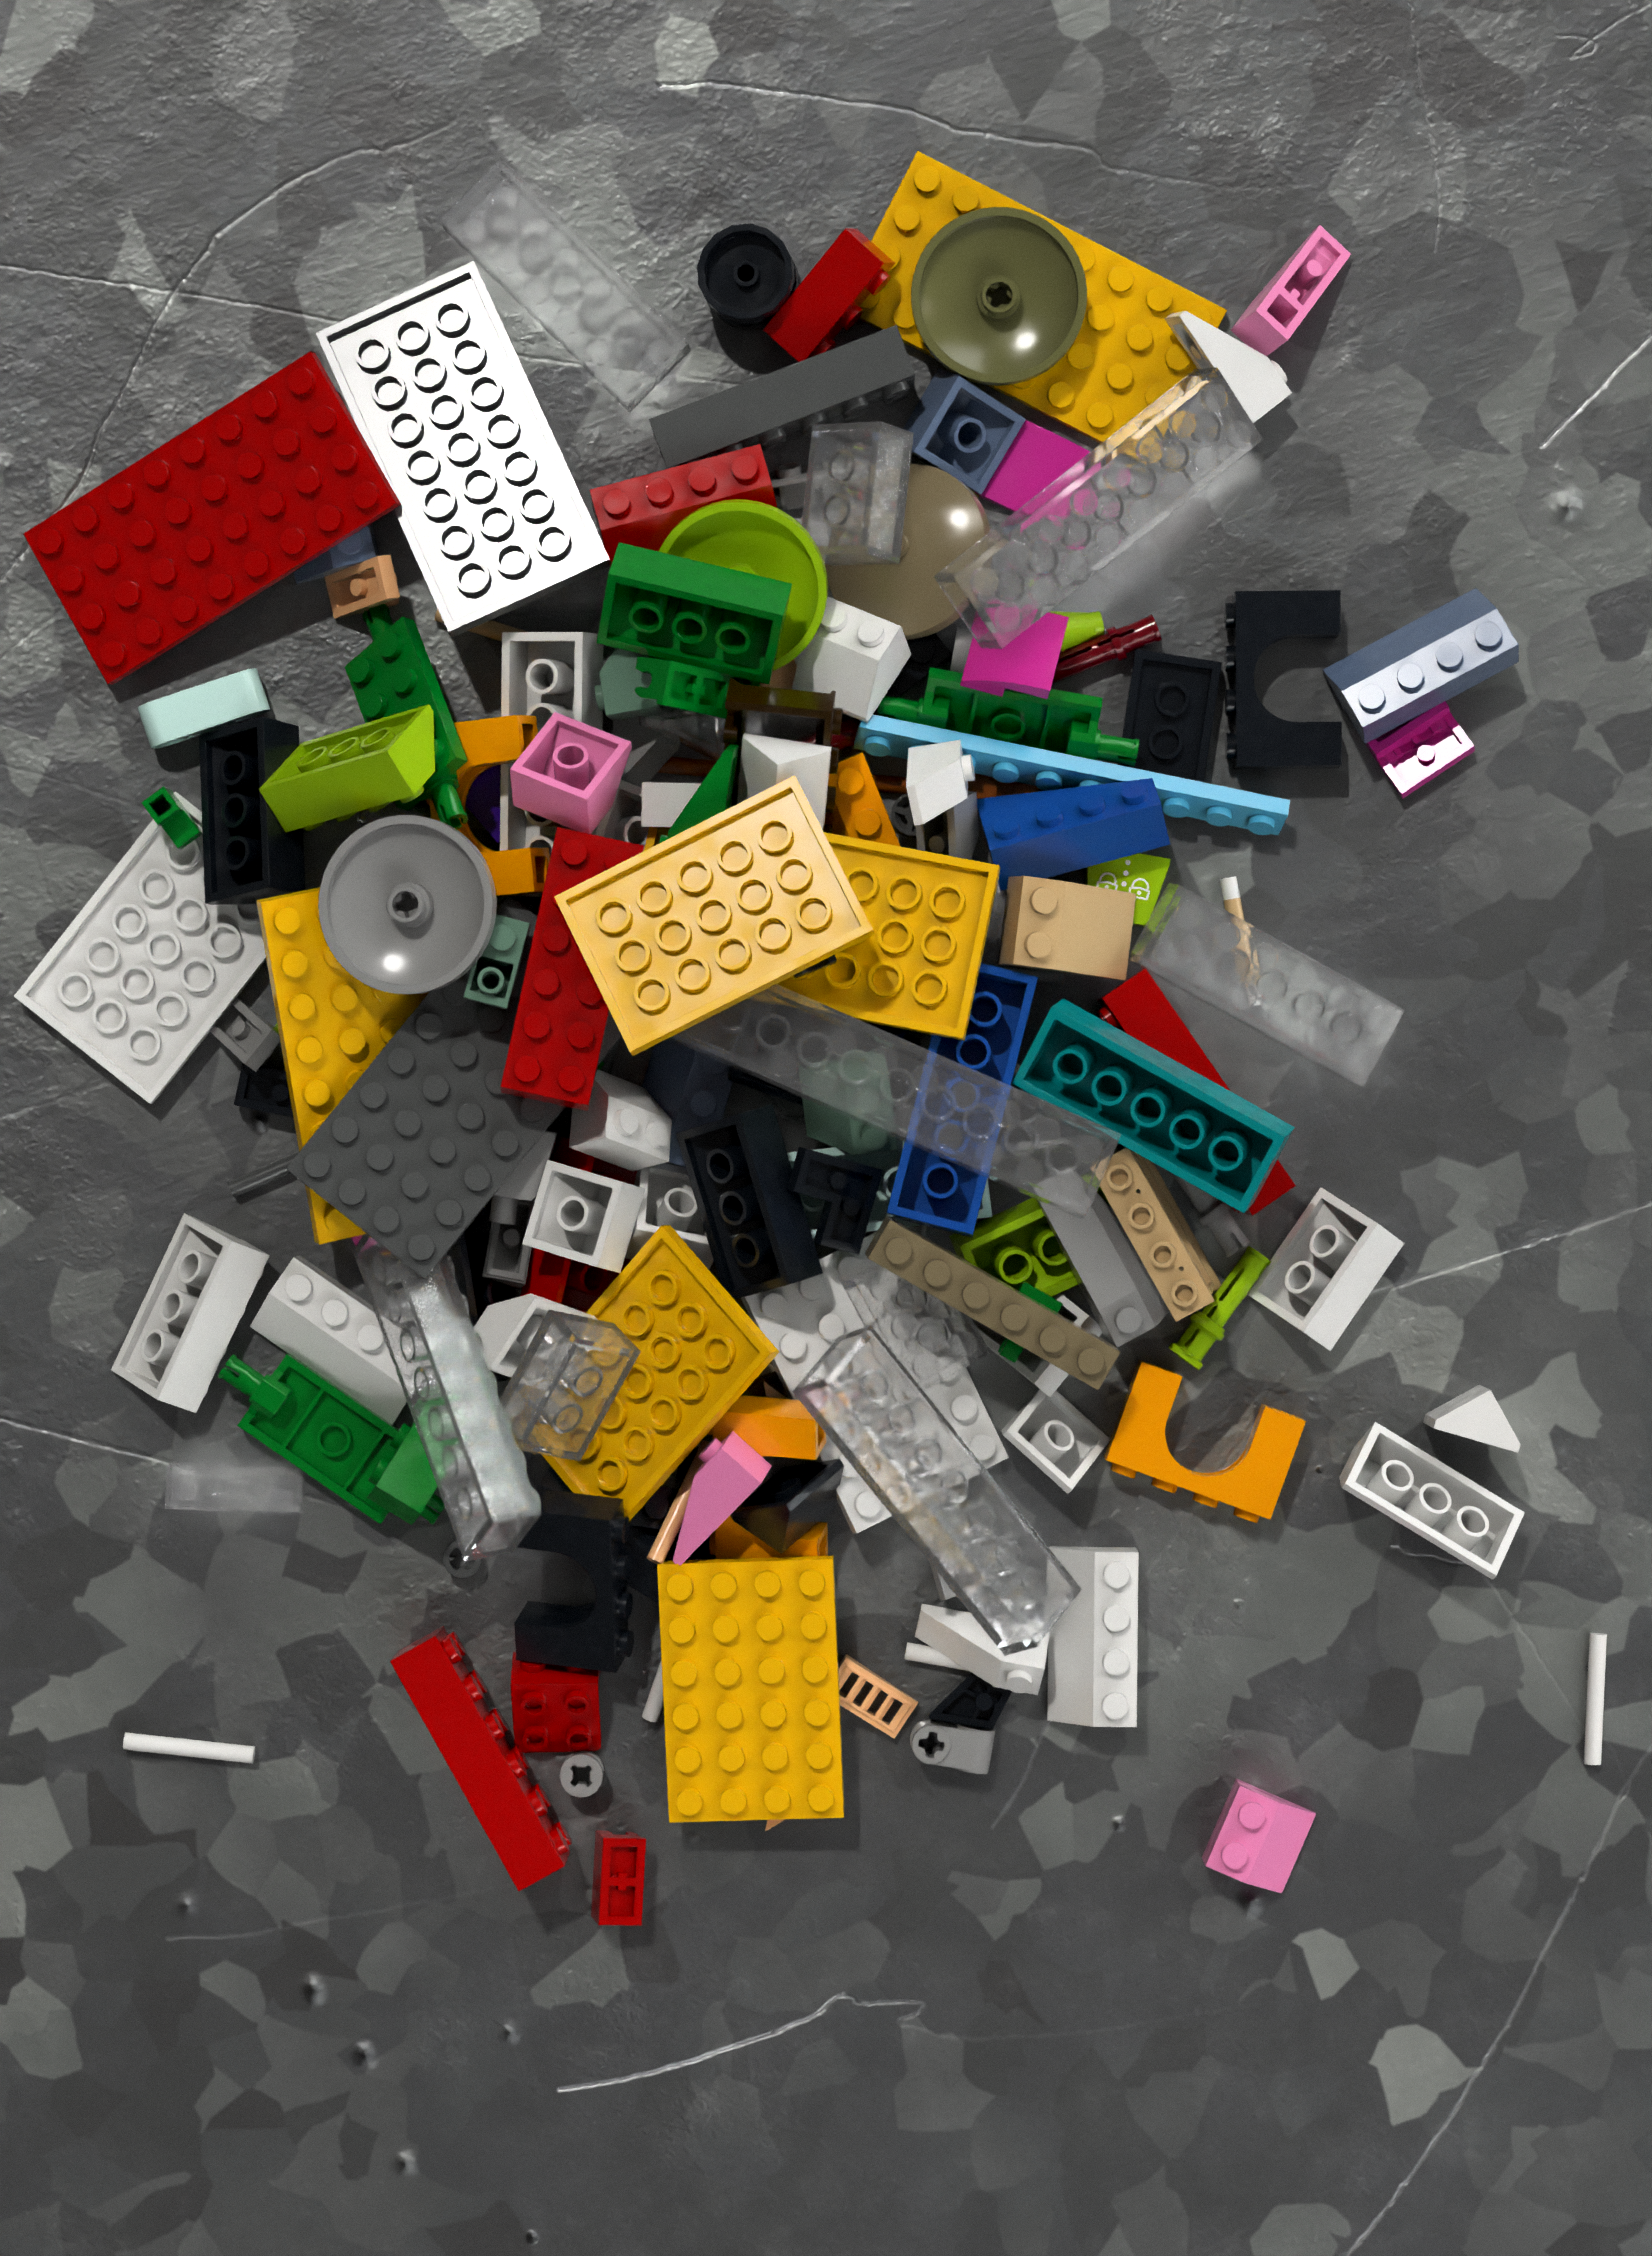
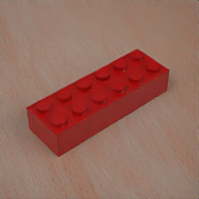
M557 827L500 1086L501 1093L588 1111L609 1009L554 896L643 852L644 845Z
M1146 968L1140 970L1098 999L1102 1006L1097 1011L1100 1019L1230 1091ZM1278 1159L1255 1202L1245 1214L1255 1215L1296 1186ZM1231 1207L1234 1212H1236V1211H1237L1238 1213L1240 1212L1239 1210H1237V1209Z
M444 1626L399 1650L390 1660V1663L519 1892L564 1867L570 1854L568 1846L572 1844V1841L564 1825L560 1821L554 1824L549 1816L547 1808L551 1804L542 1786L539 1783L533 1786L526 1772L530 1766L518 1745L511 1748L506 1739L505 1732L509 1729L498 1708L490 1710L483 1695L487 1693V1689L482 1678L476 1670L469 1672L463 1662L462 1656L466 1655V1651L459 1637L454 1631L448 1634Z

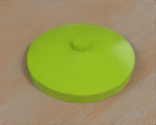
M746 499L723 500L711 503L697 509L682 519L672 529L658 551L792 584L773 671L795 659L811 642L821 624L828 597V580L824 560L815 541L806 529L790 515L776 507Z

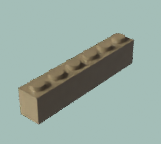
M886 1215L865 1252L869 1260L1096 1390H1099L1120 1354V1351L1111 1343Z

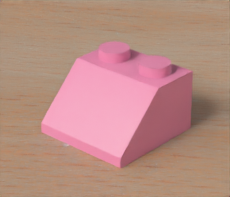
M554 712L510 768L513 806L573 830L591 834L612 807L632 749L631 741Z
M1235 1779L1203 1853L1202 1860L1206 1867L1243 1883L1282 1893L1316 1813L1239 1779Z

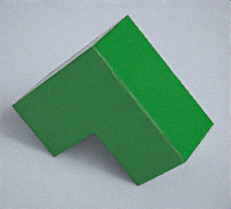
M163 786L141 802L157 825L162 826L178 849L182 850L203 834L171 789Z

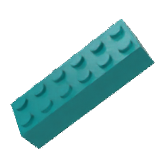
M1064 998L1050 1008L1012 1084L1242 1213H1245L1255 1202L1295 1128Z

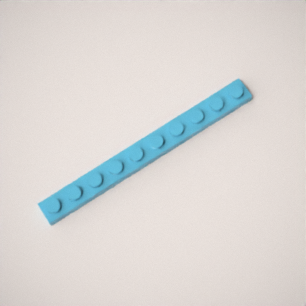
M874 714L868 723L860 720L855 736L854 749L864 750L873 756L882 757L888 755L907 760L908 748L960 740L963 755L971 754L974 773L990 776L1004 783L1019 782L1034 785L1043 791L1153 778L1162 810L1166 815L1174 818L1190 817L1205 820L1209 824L1219 827L1229 825L1244 828L1257 835H1279L1289 813L1290 800Z

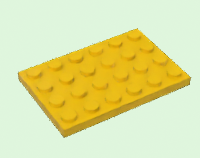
M795 775L554 896L632 1056L875 935Z
M661 1225L586 1312L595 1316L599 1321L553 1391L525 1383L503 1408L573 1493L623 1499L624 1516L629 1517V1521L779 1353L777 1348L671 1225Z
M834 1556L686 1560L681 1566L672 1561H664L663 1564L657 1563L669 1823L844 1818Z

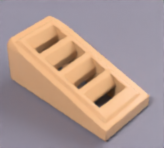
M846 1654L838 1665L840 1705L895 1739L917 1706L918 1701ZM853 1672L859 1677L848 1694L845 1695L840 1689ZM866 1681H868L873 1687L860 1705L854 1699ZM882 1690L888 1695L874 1714L868 1709ZM896 1699L903 1704L891 1722L887 1723L883 1720V1717Z

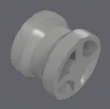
M592 1751L573 1752L567 1756L561 1767L559 1775L561 1785L572 1796L588 1797L595 1793L602 1784L605 1773L604 1764L600 1757Z

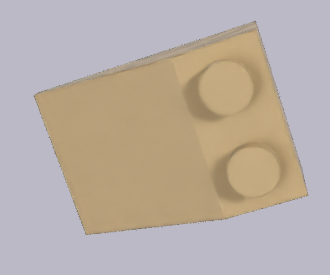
M1030 876L1009 877L998 964L1126 981L1136 893Z

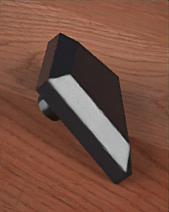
M971 1672L928 1715L932 1720L993 1729L1012 1691L994 1687Z

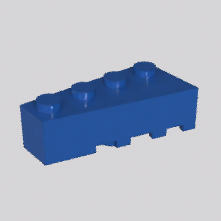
M1153 778L977 799L978 813L992 864L999 865L1001 868L998 879L1000 891L1007 889L1009 877L1030 876L1046 879L1170 845L1162 805Z

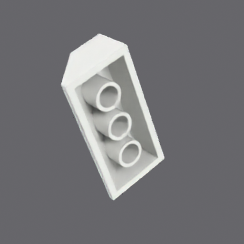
M184 1213L111 1371L159 1401L196 1413L208 1392L211 1380L226 1353L227 1346L239 1320L244 1315L246 1305L263 1274L270 1255L242 1239Z
M300 1255L293 1257L268 1293L250 1325L259 1334L294 1356L392 1425L442 1355L438 1350Z
M1377 1422L1370 1427L1355 1445L1339 1477L1341 1487L1492 1580L1497 1576L1524 1516V1512Z
M1049 1546L1048 1628H1050L1048 1641L1047 1721L1091 1727H1137L1139 1552L1136 1547Z

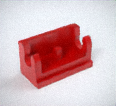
M608 1830L595 1831L591 1917L598 1925L642 1926L646 1838L640 1837L637 1833L626 1832V1835L612 1834Z

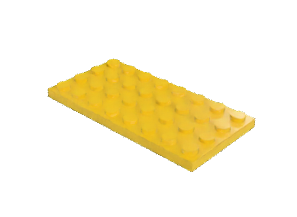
M917 151L871 240L872 243L895 262L888 271L891 279L881 292L876 296L870 293L860 307L864 311L859 320L880 331L897 325L904 343L933 357L918 334L911 307V287L914 271L920 255L929 241L941 228L952 220L982 208H1016L1043 218L1067 238L1082 264L1087 286V305L1083 323L1069 351L1056 365L1045 373L1018 384L987 386L1147 467L1197 370L1196 365L1164 318L1172 313L1188 311L1218 328L1227 310Z
M649 827L644 851L659 844L661 835L668 836V831L671 827ZM824 832L875 935L835 954L837 959L835 964L796 979L793 975L747 999L965 1041L999 879L1000 866Z
M320 887L256 900L299 1152L429 993H388L374 989L348 973L332 954L322 932L318 910ZM305 1185L316 1243L320 1245L367 1234Z

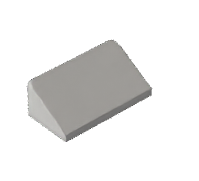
M518 1200L515 1225L491 1222L482 1277L520 1289L526 1284L532 1247L523 1245L522 1242L535 1201Z

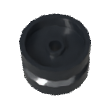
M751 223L731 225L716 233L703 248L697 265L698 285L713 312L727 325L745 331L764 329L799 286L798 270L784 242L769 229ZM748 272H754V277L750 281H741L742 277L748 278Z

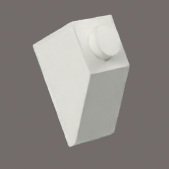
M960 740L908 748L906 789L914 826L925 824L968 798V781H975L972 756L971 754L963 755Z

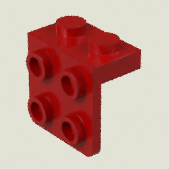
M513 1652L510 1686L515 1746L518 1745L523 1753L599 1750L602 1743L599 1701L600 1671L516 1660V1652Z

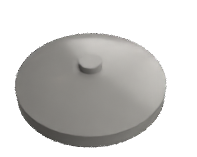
M396 815L366 824L351 834L339 846L323 874L319 891L318 910L322 932L328 947L342 967L354 978L374 989L388 993L422 994L441 989L455 982L466 974L479 960L492 936L497 913V898L494 880L484 857L465 835L452 826L432 818L416 815Z

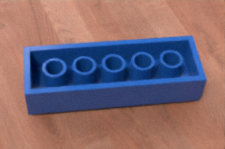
M981 963L965 1041L937 1035L931 1036L887 1209L889 1217L972 1238L1038 977Z

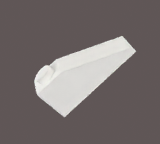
M1188 311L1172 313L1164 318L1236 426L1253 424L1292 393L1285 383L1287 382V376L1279 364L1275 361H1270L1262 353Z
M921 1605L915 1632L916 1638L994 1687L1008 1689L1015 1693L1038 1695L1045 1670L1050 1628L933 1605Z

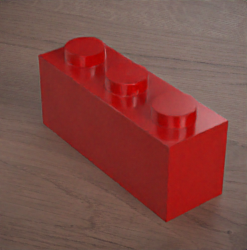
M845 228L763 330L798 362L834 349L836 343L833 339L843 327L847 330L857 322L864 311L860 306L870 293L876 296L891 279L888 271L895 262L857 228Z

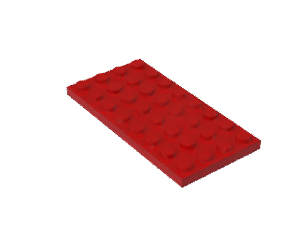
M310 351L31 528L23 535L107 684L114 685L397 508L401 503L316 353Z

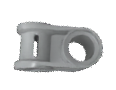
M924 1719L912 1728L910 1745L915 1756L923 1763L950 1767L968 1773L988 1774L996 1730ZM929 1732H935L937 1740L941 1743L933 1744L931 1751H925L923 1743L919 1740L927 1739Z

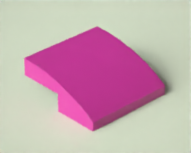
M1025 420L983 493L976 494L987 501L1016 513L1024 520L1059 534L1097 456L1081 446Z
M980 608L960 686L1003 697L1006 688L1048 699L1069 617L1023 608Z
M1446 701L1365 744L1402 799L1475 751L1473 743L1450 713Z

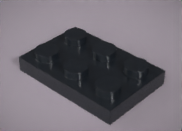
M1139 649L1135 650L1122 731L1123 738L1139 739L1137 759H1135V767L1132 768L1204 782L1222 662ZM1117 763V765L1131 767L1130 765Z

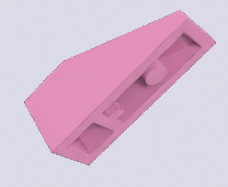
M1319 225L1256 296L1230 331L1249 347L1268 356L1288 341L1348 260L1351 253Z
M734 1431L722 1442L714 1438L698 1456L703 1463L692 1482L672 1561L675 1564L681 1566L763 1482L772 1467L769 1462Z

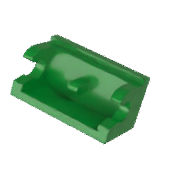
M637 656L635 669L651 674V683L648 688H635V693L639 697L657 700L656 704L726 719L727 709H725V701L730 678L734 679V676L670 660Z

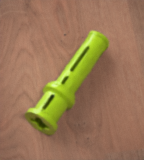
M1248 1246L1243 1256L1214 1294L1213 1298L1215 1301L1206 1305L1202 1312L1192 1313L1189 1318L1191 1324L1178 1342L1171 1343L1168 1349L1200 1371L1203 1367L1201 1361L1216 1340L1221 1341L1224 1338L1225 1330L1223 1326L1246 1297L1265 1268L1270 1265L1271 1261L1254 1248Z

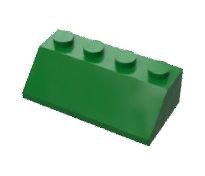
M619 542L608 573L597 643L769 684L784 626L792 584Z

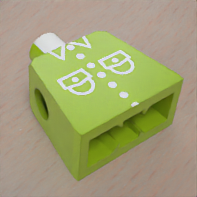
M1137 853L1086 867L1085 885L1136 893L1133 926L1147 927L1171 859Z

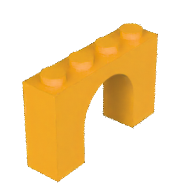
M511 715L454 723L468 760L456 771L459 787L456 790L464 811L467 794L474 780L490 767L515 763L538 734L536 716ZM427 799L426 802L430 806L431 818L440 821L433 801ZM461 822L462 827L457 830L465 835L484 857L494 880L496 898L507 897L508 895L543 893L550 861L549 848L530 847L494 851L485 847L475 838L468 822L466 824Z
M1139 1359L1104 1455L1105 1460L1112 1462L1110 1470L1135 1479L1137 1472L1153 1477L1151 1485L1176 1494L1178 1486L1194 1492L1192 1500L1213 1508H1217L1219 1501L1235 1507L1233 1515L1254 1523H1258L1260 1516L1271 1520L1306 1421L1303 1418L1261 1404L1246 1447L1233 1464L1216 1472L1201 1473L1192 1471L1180 1465L1173 1458L1168 1449L1165 1436L1166 1422L1183 1376Z
M741 1395L708 1432V1435H713V1439L717 1438L722 1442L734 1431L762 1457L774 1456L816 1460L826 1444V1402ZM729 1516L710 1535L709 1550L711 1555H716V1559L828 1556L827 1522H818L781 1554L734 1522L731 1516Z

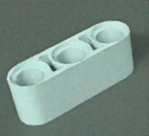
M257 668L243 670L137 707L150 748L153 750L260 716L271 710Z

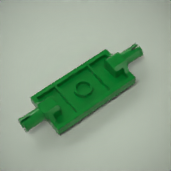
M386 604L369 608V612L364 611L362 617L373 642L345 666L365 723L427 704L434 711L435 772L423 785L424 792L420 796L407 803H401L400 800L394 801L397 808L409 811L420 801L429 799L433 801L440 821L457 830L462 827L461 822L463 824L467 823L468 816L463 809L456 790L459 787L456 771L468 760L415 620L402 616L393 624L389 607Z
M932 667L929 669L924 698L920 697L919 701L884 696L877 710V715L1093 760L1098 759L1126 764L1131 767H1135V759H1137L1139 739L1101 734V729H1097L1102 709L1103 698L1051 689L1048 699L1006 688L1003 697L960 686L963 673Z
M289 1353L286 1354L273 1374H266V1376H263L233 1354L226 1362V1365L239 1373V1375L225 1367L222 1368L217 1377L225 1380L249 1397L248 1402L251 1405L237 1426L377 1523L382 1524L389 1511L367 1498L375 1486L368 1479L381 1459L387 1462L391 1460L397 1449L390 1446V1443L399 1429ZM433 1493L427 1504L441 1513L448 1502ZM426 1505L420 1516L429 1521L433 1526L440 1514Z

